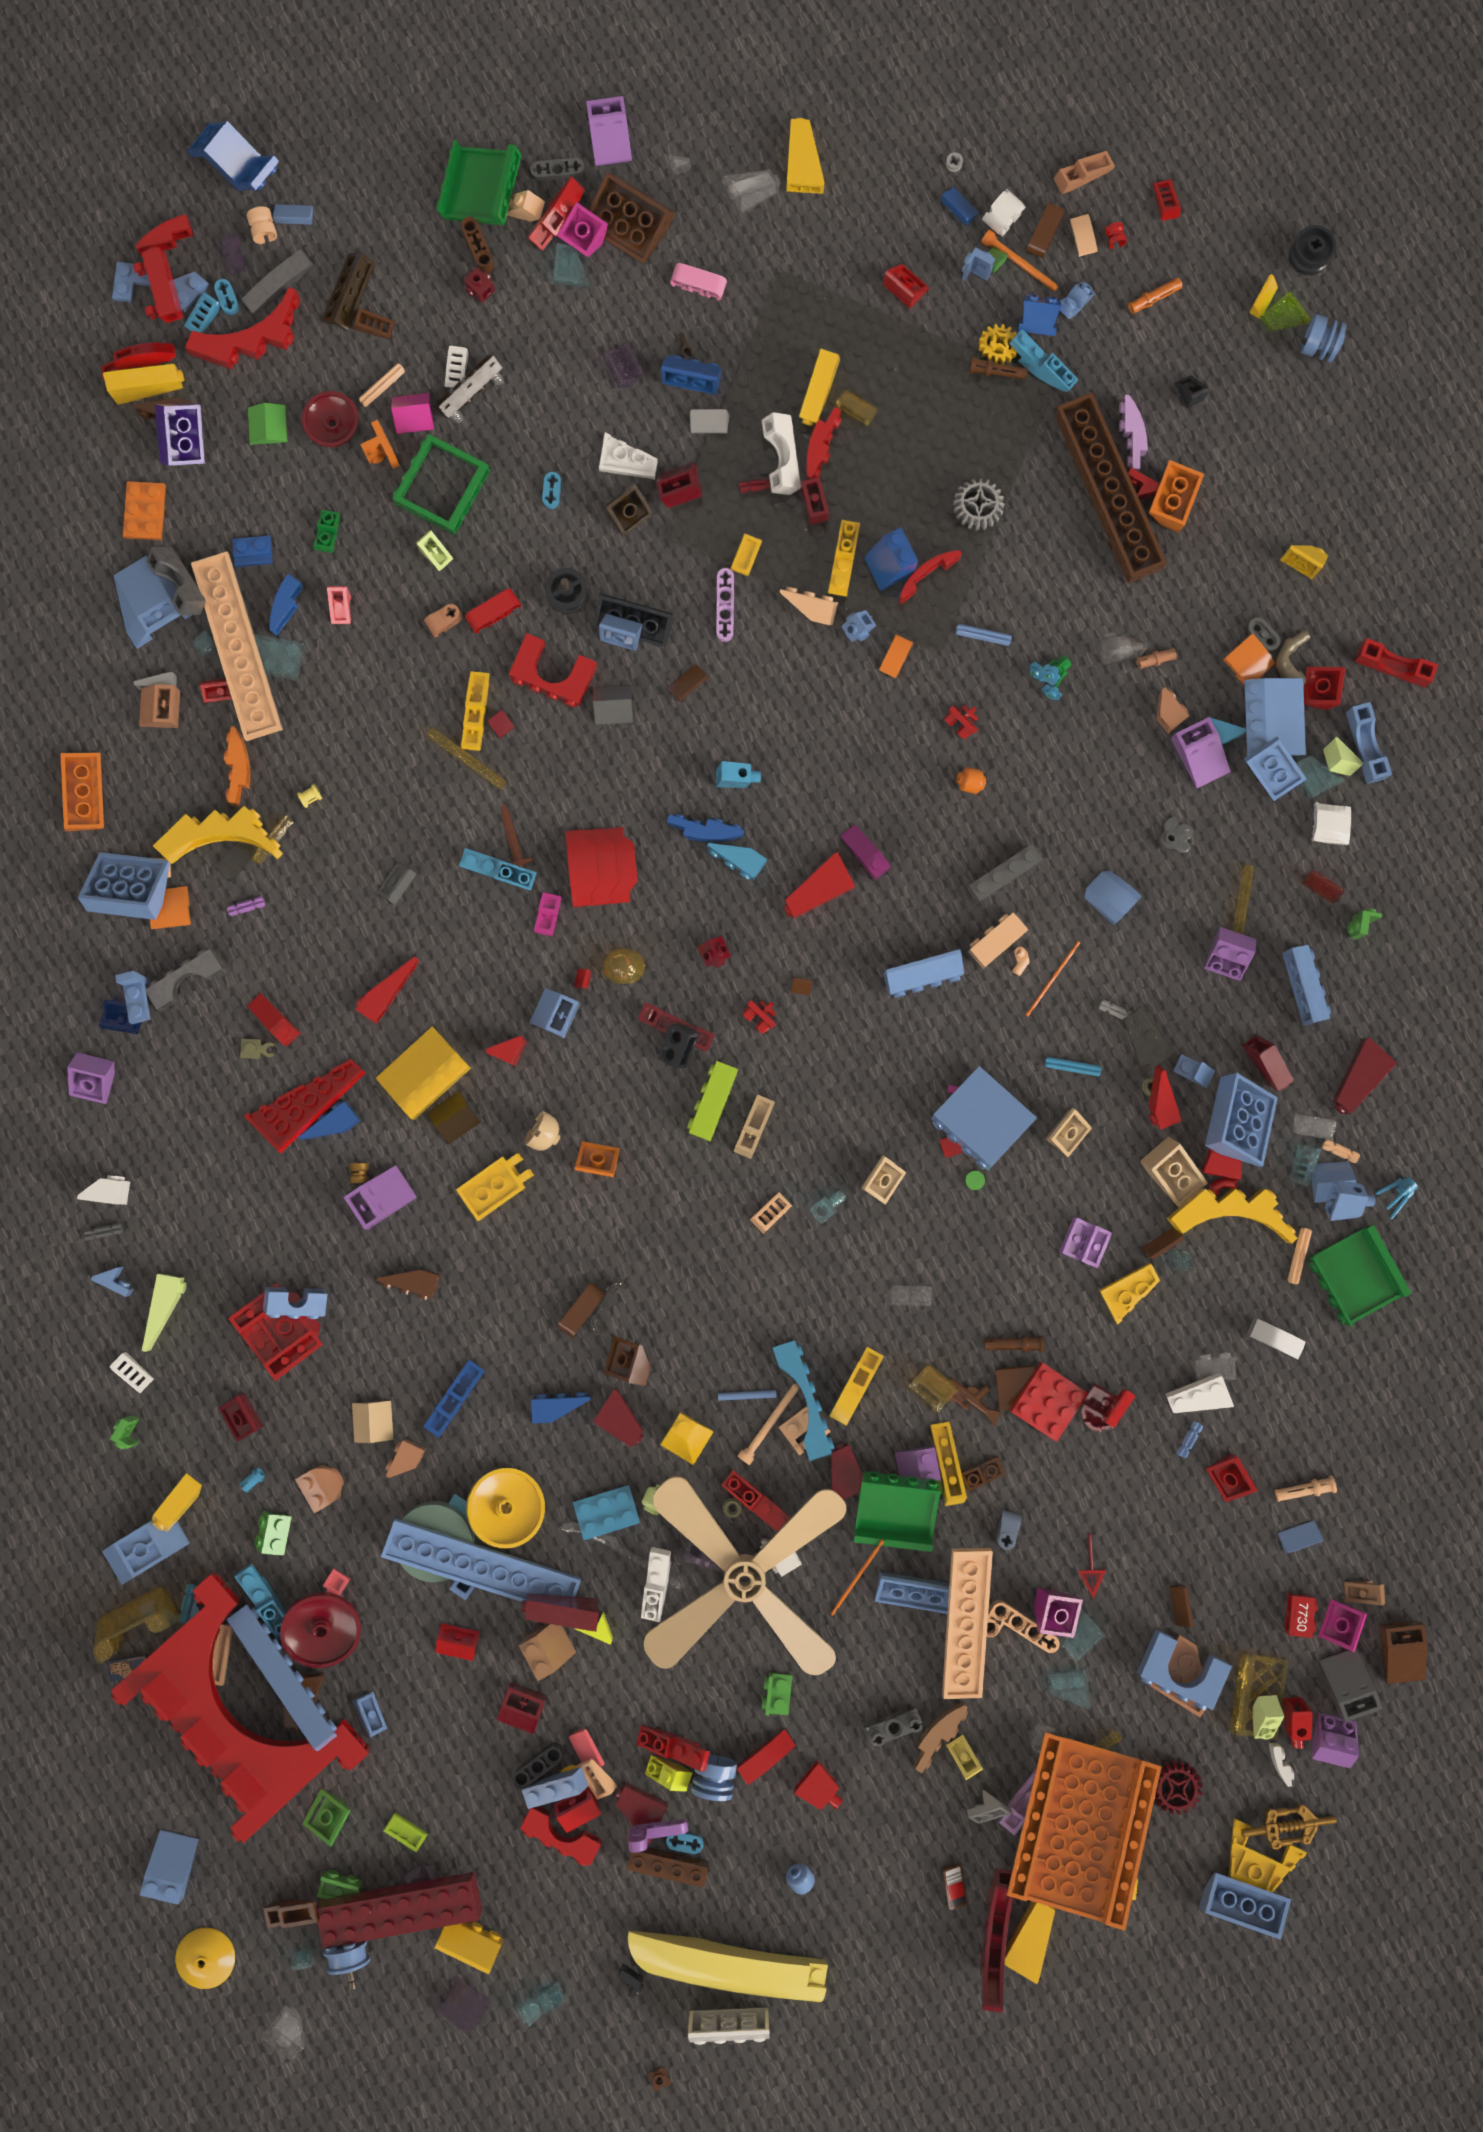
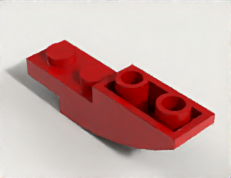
M572 176L569 177L548 205V210L527 236L541 251L544 250L553 236H557L576 202L579 203L585 191Z
M152 342L122 348L113 352V361L101 366V377L104 379V372L151 367L164 362H170L176 357L175 346L171 343Z
M834 407L826 423L819 419L813 430L807 453V480L818 478L821 473V465L826 464L831 454H829L828 444L833 437L831 433L834 428L838 429L842 418H840L841 410Z
M734 1470L721 1485L776 1532L791 1519L780 1506Z
M643 1725L640 1727L636 1745L664 1758L677 1760L700 1772L706 1770L710 1751L700 1747L699 1743L664 1730Z

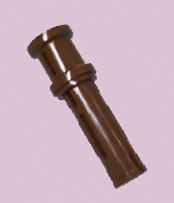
M972 356L969 374L974 372L984 374L986 377L992 374L1026 380L1028 368L993 363L991 359L981 360ZM1001 369L1015 371L1016 373L1001 371Z
M1023 1335L1021 1338H984V1349L1021 1350L1024 1353H1027V1351H1040V1353H1043L1044 1338L1043 1335L1039 1337Z

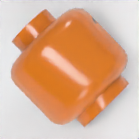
M966 767L962 772L958 773L956 782L959 783L961 791L977 794L984 789L986 776H984L981 770Z

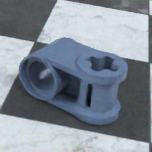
M1002 1510V1519L999 1521L996 1541L1002 1549L1010 1550L1016 1544L1022 1514ZM1006 1535H1008V1538L1011 1541L1007 1542L1006 1545H1004V1542L1001 1541V1539L1006 1538Z

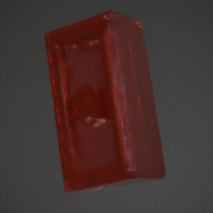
M1315 870L1310 871L1301 883L1332 904L1345 892L1343 888Z

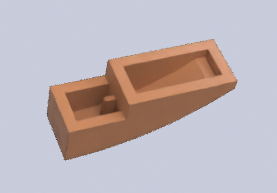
M1104 151L1079 159L1074 165L1060 169L1053 179L1061 194H1064L1108 173L1115 168V165L1108 152Z

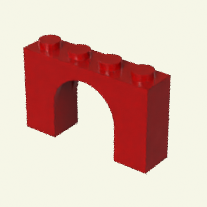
M526 633L509 672L512 683L518 686L527 685L531 691L538 694L540 691L544 692L548 698L555 701L561 699L565 701V705L571 708L575 706L580 707L597 669V662L579 655L567 679L559 683L546 682L537 674V664L544 650L545 642L538 637Z

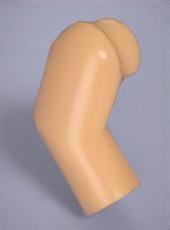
M1021 946L1015 949L1017 964L1012 970L1018 976L1022 974L1029 964L1027 950Z

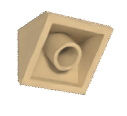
M1074 1108L1068 1109L1045 1139L1069 1157L1092 1127Z
M881 1156L861 1189L886 1205L906 1172L885 1156Z
M391 1400L352 1403L354 1442L374 1443L393 1440Z

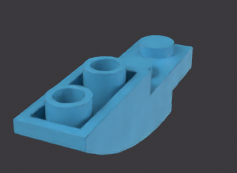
M1023 329L1009 343L1022 356L1018 361L1045 383L1068 392L1078 381V378L1053 352L1048 356Z
M467 848L464 849L459 865L460 867L530 891L537 873Z
M251 1563L235 1573L234 1577L256 1606L259 1616L279 1641L281 1639V1623L286 1610L264 1575L261 1576Z

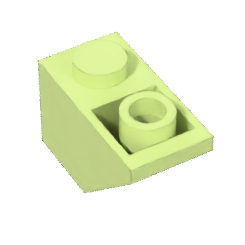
M1277 1695L1257 1697L1253 1705V1733L1255 1739H1270L1274 1737L1281 1724L1284 1714Z

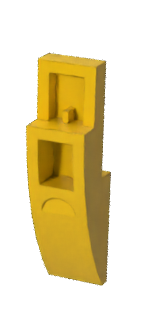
M846 520L841 521L828 591L830 594L847 597L860 523Z
M869 1347L866 1348L829 1417L847 1426L884 1357L883 1355Z

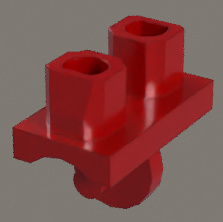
M964 705L961 708L966 713L964 715L956 706H952L944 720L951 727L958 720L963 724L957 731L962 739L975 734L979 729L968 718H971L973 722L978 719L974 714L977 708L974 706L969 709Z
M751 1000L747 1004L748 1007L742 1016L750 1022L757 1015L761 1021L755 1028L761 1034H764L770 1028L773 1029L776 1026V1023L766 1015L768 1013L773 1017L776 1014L771 1009L774 1003L770 1002L767 1005L762 1000L759 1003L764 1009L762 1011Z

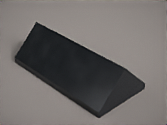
M602 593L599 594L593 628L599 629V625L606 614L642 624L639 641L666 648L674 621L673 613Z

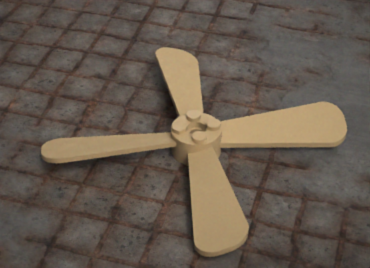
M680 1476L666 1479L654 1493L653 1504L656 1511L724 1570V1581L647 1632L644 1638V1650L651 1661L663 1669L673 1667L736 1600L739 1602L753 1601L804 1672L810 1675H820L829 1670L836 1660L834 1649L765 1586V1572L839 1522L846 1513V1504L843 1498L831 1489L817 1491L755 1556L748 1554L739 1555L688 1481ZM748 1576L750 1579L747 1582H742L740 1577Z

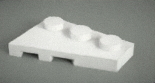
M605 432L599 471L655 480L658 464L657 458L639 449H635Z

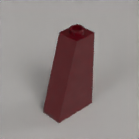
M1370 1037L1364 1038L1361 1041L1332 1100L1335 1104L1334 1108L1341 1114H1351L1398 1064Z
M527 1593L526 1600H522L521 1612H525V1620L597 1632L599 1614L597 1598Z

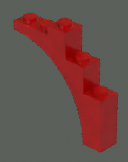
M289 287L275 310L263 321L248 329L223 335L191 331L185 348L189 355L228 369H232L233 364H237L239 359L238 353L259 360L260 356L265 354V343L287 350L288 345L291 346L294 340L290 326L294 319V309H298L300 305L299 295L296 289Z

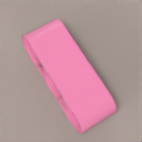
M682 263L676 264L670 284L674 287L677 285L682 287L681 289L696 291L699 292V295L709 298L712 296L717 298V300H721L727 280L720 275Z

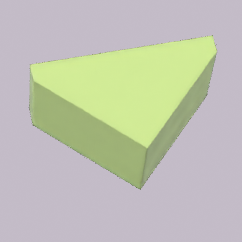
M431 530L416 542L422 554L439 571L453 559Z
M1338 737L1323 749L1329 771L1351 776L1364 764Z

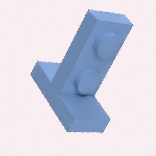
M135 971L115 975L116 983L124 988L129 1023L135 1024L151 1020L145 989L150 984V979Z

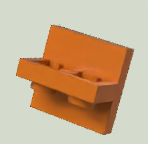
M379 421L372 422L371 424L377 437L360 444L369 463L378 464L387 456L393 469L399 467L398 460Z

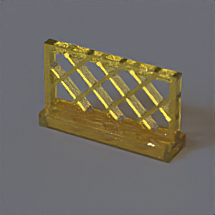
M1240 1652L1230 1719V1732L1236 1736H1254L1253 1729L1251 1731L1246 1730V1723L1253 1719V1712L1249 1709V1703L1254 1699L1256 1700L1257 1696L1264 1690L1271 1696L1272 1693L1268 1687L1275 1681L1279 1685V1691L1273 1695H1277L1282 1709L1288 1667L1287 1659ZM1255 1660L1262 1661L1265 1666L1258 1673L1254 1669ZM1276 1663H1281V1672L1275 1675L1271 1667ZM1268 1670L1273 1678L1264 1683L1260 1676ZM1258 1679L1262 1687L1254 1693L1251 1689L1252 1683ZM1279 1727L1272 1739H1278Z

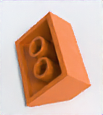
M1169 460L1149 511L1152 517L1161 526L1179 533L1186 524L1204 474Z

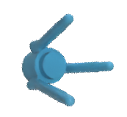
M1406 1177L1404 1180L1399 1178L1375 1192L1376 1195H1379L1398 1186L1396 1189L1400 1194L1390 1202L1386 1209L1389 1210L1402 1197L1404 1198L1393 1211L1390 1219L1396 1216L1418 1188L1417 1184L1410 1177Z

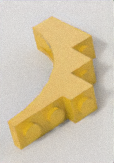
M245 806L231 819L226 814L222 813L220 815L214 810L202 823L195 817L191 819L185 814L153 845L171 864L197 847L220 841H241L253 844L266 850L277 859L283 854L278 849L280 845L273 838L269 840L266 837L268 833L261 827L263 824L258 819L260 815L253 808L249 811Z
M1200 1189L1166 1218L1179 1233L1184 1234L1195 1225L1209 1219L1222 1216H1239L1264 1224L1276 1232L1286 1243H1293L1298 1239L1294 1235L1296 1233L1289 1224L1286 1225L1283 1222L1281 1213L1276 1209L1273 1210L1278 1203L1275 1200V1194L1269 1189L1258 1190L1247 1201L1245 1200L1247 1197L1239 1189H1230L1217 1201L1215 1200L1217 1198L1210 1189Z

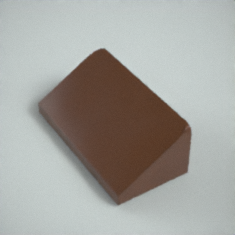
M695 664L667 689L680 702L708 679V675Z
M1172 1227L1143 1246L1142 1250L1148 1259L1153 1260L1183 1241L1184 1237Z
M1183 1584L1170 1586L1176 1625L1193 1627L1194 1623L1187 1587Z

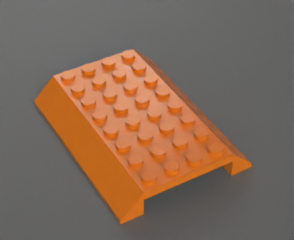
M1045 1732L1007 1896L1057 1908L1125 1931L1161 1766Z

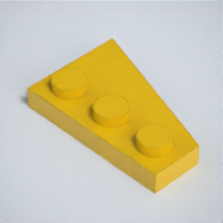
M1148 1263L1099 1289L1117 1325L1160 1280L1152 1264Z

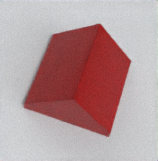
M903 264L885 272L883 285L910 309L929 290V287Z
M1307 667L1306 683L1303 688L1304 705L1324 710L1339 706L1341 703L1345 667Z
M521 1035L485 1050L490 1056L516 1067L526 1045V1039Z
M1232 1453L1206 1468L1225 1502L1257 1492V1488L1238 1456Z

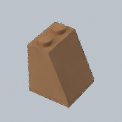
M548 1623L523 1636L519 1644L537 1681L554 1673L576 1653L563 1626Z

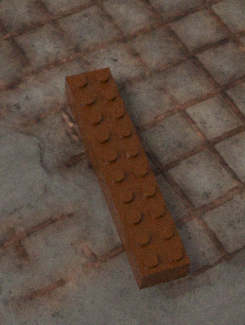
M1093 393L1057 406L1054 416L1127 583H1132L1163 570L1167 562Z

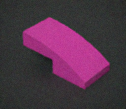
M543 892L534 928L535 933L553 936L561 896Z

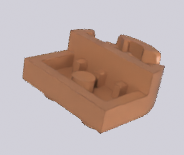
M325 1464L319 1465L295 1479L314 1513L330 1505L342 1495L341 1490L344 1482L341 1474L337 1469L327 1467Z

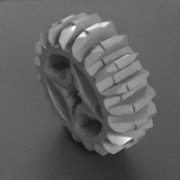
M981 478L978 480V483L972 479L971 485L966 481L964 487H959V493L955 494L956 500L953 501V505L956 506L954 513H959L957 520L963 518L961 524L969 523V529L974 525L976 531L979 530L980 526L985 530L987 524L992 527L994 522L999 521V516L1003 513L1001 509L1005 505L1002 503L1004 497L999 495L1001 490H994L996 485L994 483L990 486L989 479L985 483H982ZM976 492L975 497L965 499L967 495ZM983 493L988 495L990 499L986 498ZM978 498H979V502L981 503V504H980L981 506H980L979 511H978L979 506H977V504H976V502L978 501ZM993 509L990 514L981 517L983 511ZM967 510H971L974 515L970 514Z

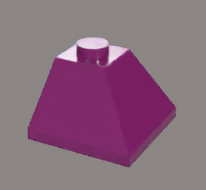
M1038 1587L1034 1602L1038 1632L1074 1638L1083 1600L1057 1590Z

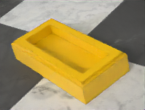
M744 534L731 570L749 576L762 540Z

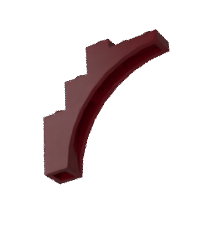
M995 1868L987 1896L988 1914L984 1924V1946L980 1956V1977L982 1978V2010L1002 2013L1006 1940L1013 1897L1007 1896V1890L1012 1870Z

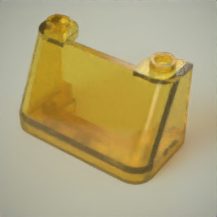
M162 1586L156 1587L104 1614L97 1620L93 1654L98 1664L120 1651L119 1644L125 1637L124 1632L143 1622L146 1623L150 1631L161 1632L179 1621L180 1613L167 1588Z

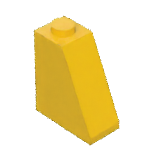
M186 1473L152 1517L153 1525L160 1531L165 1530L168 1532L198 1498L202 1485Z

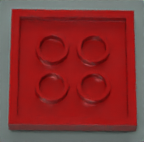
M1040 1361L1009 1411L1057 1442L1088 1393Z

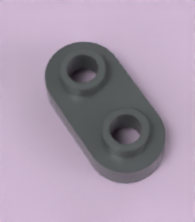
M1259 617L1249 622L1247 626L1248 634L1251 635L1253 633L1268 652L1276 650L1280 645V637L1272 627ZM1258 626L1260 630L1255 631L1253 627ZM1266 640H1271L1272 645H1268Z

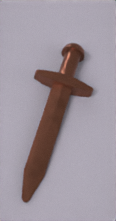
M502 803V820L514 861L512 864L524 867L531 863L533 859L522 858L511 815L506 805Z

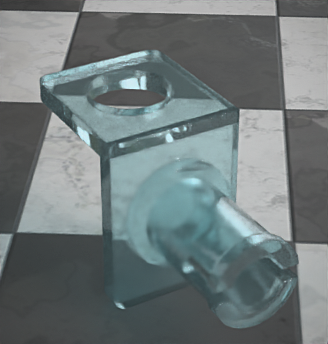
M838 1190L828 1199L826 1196L823 1197L809 1211L818 1223L822 1224L837 1212L835 1208L846 1200L845 1196ZM818 1207H819V1209L823 1212V1214L825 1215L824 1217H821V1216L818 1215V1213H817V1208H818Z

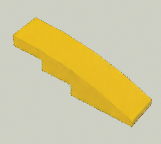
M470 672L465 701L466 709L461 749L481 750L489 673Z

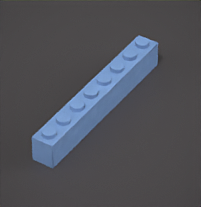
M245 1605L227 1619L228 1623L313 1749L319 1751L337 1737L335 1733L337 1727L331 1719L327 1721L323 1715L326 1711L320 1703L316 1705L312 1699L315 1695L311 1689L303 1686L301 1683L304 1680L298 1671H293L291 1665H293L292 1661L287 1655H282L280 1652L282 1647L276 1638L274 1640L271 1639L269 1636L271 1631L265 1623L261 1624L258 1619L260 1616L255 1607L251 1609L248 1605Z

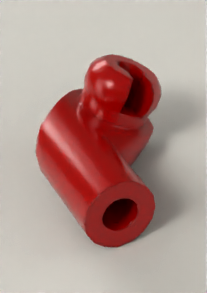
M1219 1178L1209 1185V1189L1218 1196L1222 1188L1236 1189L1237 1179Z

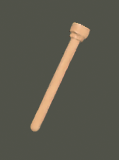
M795 1383L791 1386L749 1447L741 1450L737 1455L748 1465L754 1460L753 1456L757 1447L799 1390L798 1384Z

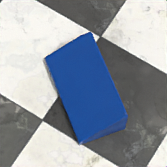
M955 187L941 195V201L965 226L980 214Z

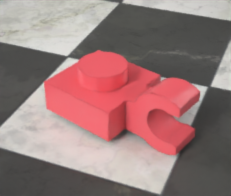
M334 1568L323 1587L327 1589L326 1592L340 1596L351 1578Z

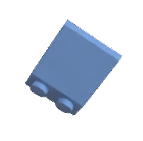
M160 1829L144 1876L140 1896L178 1905L185 1895L199 1838Z

